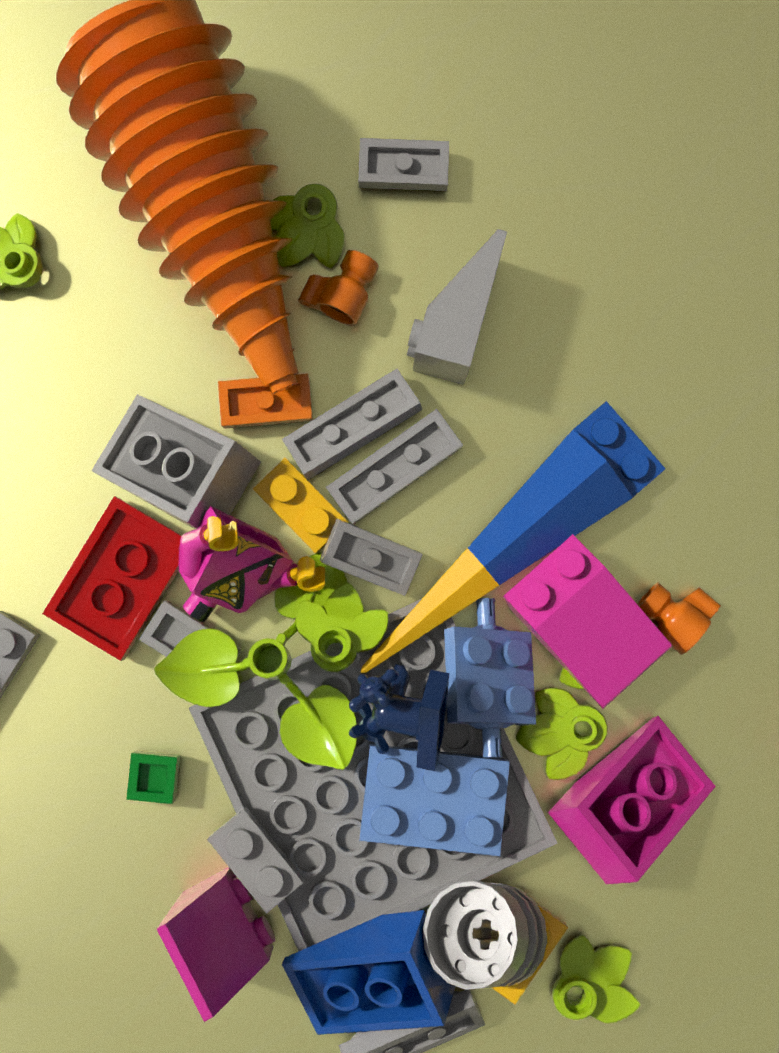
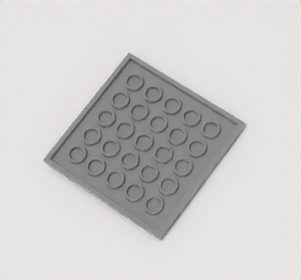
M420 599L388 614V627L381 642L371 650L357 653L354 662L348 668L338 672L323 670L315 663L311 651H308L292 659L291 667L287 674L306 697L317 687L329 685L341 691L351 701L360 695V684L357 680L359 675L365 674L368 677H381L388 669H394L396 664L404 665L410 676L405 696L422 699L430 670L446 672L444 629L454 627L455 623L452 617L447 619L370 671L361 673L364 663L422 600ZM333 643L327 648L326 653L329 656H337L342 652L343 646L339 643ZM257 675L240 683L238 695L224 705L216 707L193 705L189 707L236 814L246 806L304 877L303 884L278 904L298 951L380 915L422 909L432 904L441 891L454 883L480 881L558 844L504 729H501L503 755L501 758L508 759L510 766L500 856L359 841L370 744L375 743L366 740L363 736L358 737L349 765L342 770L310 764L297 759L290 754L282 743L280 721L288 707L300 702L279 679L268 680ZM369 703L370 708H371V711H372L373 705H372L371 703ZM446 709L445 732L440 751L482 756V730L468 724H449L447 722ZM357 711L355 716L357 725H359L363 718L359 711ZM387 730L383 736L389 746L418 748L416 737Z

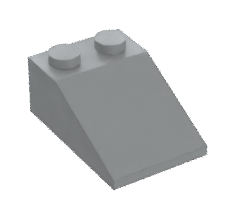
M498 229L428 305L424 321L414 320L407 356L414 358L413 371L464 385L473 359L507 231Z
M137 394L91 471L184 524L197 529L210 506L231 515L261 461L236 441Z

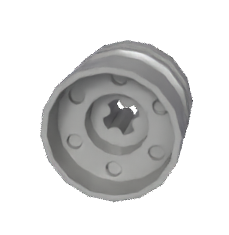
M466 881L452 884L436 896L427 910L423 926L424 949L433 969L447 983L465 990L519 984L535 972L543 960L547 944L545 919L537 903L522 889L502 883ZM492 929L499 932L498 940L491 938Z

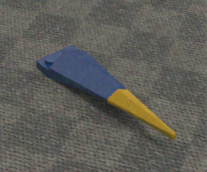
M607 401L604 402L564 438L364 663L361 673L370 671L559 547L572 534L576 536L631 500L666 468Z

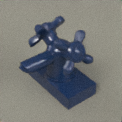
M396 664L394 669H388L381 677H368L365 674L359 675L357 680L360 684V695L349 702V708L352 712L359 711L363 719L359 725H355L349 730L350 737L358 738L363 736L366 740L374 742L376 750L380 754H385L389 751V745L383 737L386 730L416 737L418 741L416 767L435 771L445 732L449 673L430 670L422 699L405 696L410 676L404 665ZM369 703H371V704L373 705L372 711H371V708H370Z

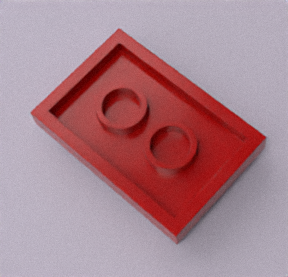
M114 496L42 614L120 661L125 660L179 571V545L182 535Z

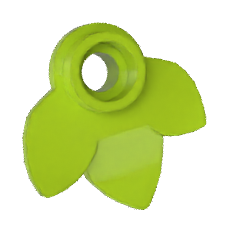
M308 184L302 187L295 196L283 195L273 199L275 201H285L287 204L283 210L271 219V228L278 231L276 237L292 239L289 244L277 252L279 264L282 267L292 266L303 261L313 253L321 263L329 268H333L342 254L345 242L344 231L335 219L338 205L333 192L321 184ZM313 198H318L322 203V209L317 215H310L307 210V204Z
M19 213L11 217L5 229L0 227V290L7 285L14 288L31 287L39 281L43 272L40 255L34 249L37 238L36 228L28 218Z
M345 583L329 596L323 606L311 601L302 600L298 606L295 621L299 634L311 644V655L315 663L323 670L338 672L348 668L354 662L357 653L371 650L381 642L388 627V612L385 610H369L364 612L357 591L350 583ZM333 643H339L343 646L342 652L337 656H329L326 653L327 648Z
M542 689L535 693L537 707L540 711V714L536 715V724L522 726L516 735V740L529 752L540 756H547L546 772L549 779H566L580 772L586 765L589 751L595 750L604 742L608 732L607 721L597 708L590 705H580L572 694L564 689ZM580 721L588 722L592 727V734L589 736L579 735L575 728L576 723Z
M583 934L571 940L561 953V976L555 981L552 990V998L557 1010L563 1016L572 1020L584 1019L591 1015L595 1019L607 1024L618 1022L633 1014L639 1008L640 1003L632 993L621 986L630 966L631 951L628 948L617 945L602 946L594 950L589 940ZM572 987L583 989L582 996L577 1000L567 998V993Z

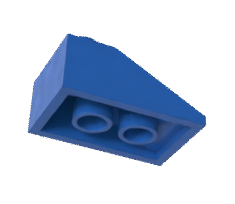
M425 910L380 915L284 958L282 966L317 1035L445 1025L456 986L447 983L433 969L427 957L423 938V926L426 918Z

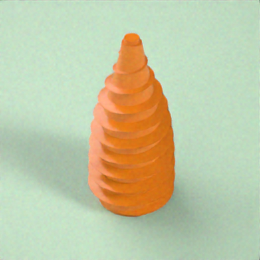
M129 0L105 10L85 23L75 32L66 46L65 56L59 63L56 72V82L62 92L72 97L69 106L70 117L78 126L89 130L85 137L87 152L96 159L107 161L101 172V179L104 185L115 191L126 192L119 204L120 215L130 221L148 222L139 234V246L149 251H168L169 255L159 268L161 277L170 280H188L192 287L186 293L184 302L190 306H207L216 317L212 324L213 329L228 333L238 346L239 355L245 356L265 387L270 386L273 394L286 390L298 384L295 377L298 374V369L293 354L295 349L292 348L287 317L292 313H287L285 310L282 285L291 279L292 276L279 274L277 252L289 244L292 239L272 236L271 219L285 208L287 202L264 199L263 185L275 176L279 168L272 164H255L253 153L266 142L268 132L263 129H244L242 121L254 110L257 105V99L250 94H232L231 89L242 78L245 66L236 59H219L231 43V30L219 24H205L195 0Z

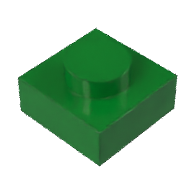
M143 751L132 752L126 800L173 804L176 801L180 755Z

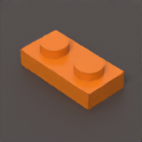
M296 374L295 377L298 384L275 394L272 393L270 386L265 387L259 378L218 381L221 426L227 429L312 421L309 374Z

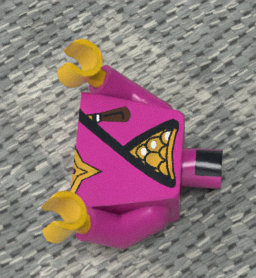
M212 506L206 511L199 527L183 534L180 538L179 572L190 592H192L183 608L191 617L201 622L207 620L217 605L237 613L246 612L258 599L279 588L298 586L300 589L308 592L319 591L325 586V568L322 566L315 568V561L308 556L301 557L298 560V565L293 563L294 561L277 537Z

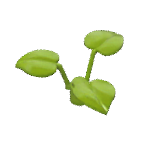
M323 552L308 556L315 561V568L319 566L325 568V586L323 589L308 592L300 589L298 586L279 588L275 591V607L284 617L296 619L297 609L302 600L311 601L323 606L336 589L348 583L344 571L321 563L320 557ZM296 621L283 633L278 634L276 640L266 638L257 641L251 647L248 658L236 663L238 647L230 636L216 629L197 630L183 638L169 655L154 668L157 677L172 693L185 701L203 707L224 705L238 695L240 679L237 671L251 668L256 675L268 680L279 679L300 702L288 707L280 721V737L290 754L306 763L340 770L345 769L352 759L357 738L350 737L349 730L357 725L355 712H352L349 708L350 701L341 691L329 685L317 687L306 697L287 674L291 667L292 659L289 650L285 647V643L298 631Z

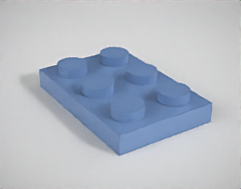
M370 744L359 841L500 856L510 766L508 759L483 758L477 755L440 751L436 769L431 771L416 767L417 749L389 746L387 753L380 754L377 752L375 744Z

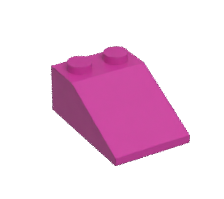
M573 534L503 596L514 615L602 709L609 705L672 648V644L607 568Z
M656 716L576 781L548 813L605 884L638 882L716 786L661 718Z
M229 867L183 891L157 927V931L204 1022L214 1017L269 962L274 948L272 943L275 942V935L270 923L265 916L258 918L250 903L254 899Z

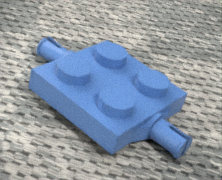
M480 598L476 600L478 626L472 628L454 626L444 629L446 673H449L447 722L449 724H468L476 729H481L483 739L482 757L501 758L503 757L501 729L511 725L527 726L536 724L531 632L508 631L497 626L495 620V599Z

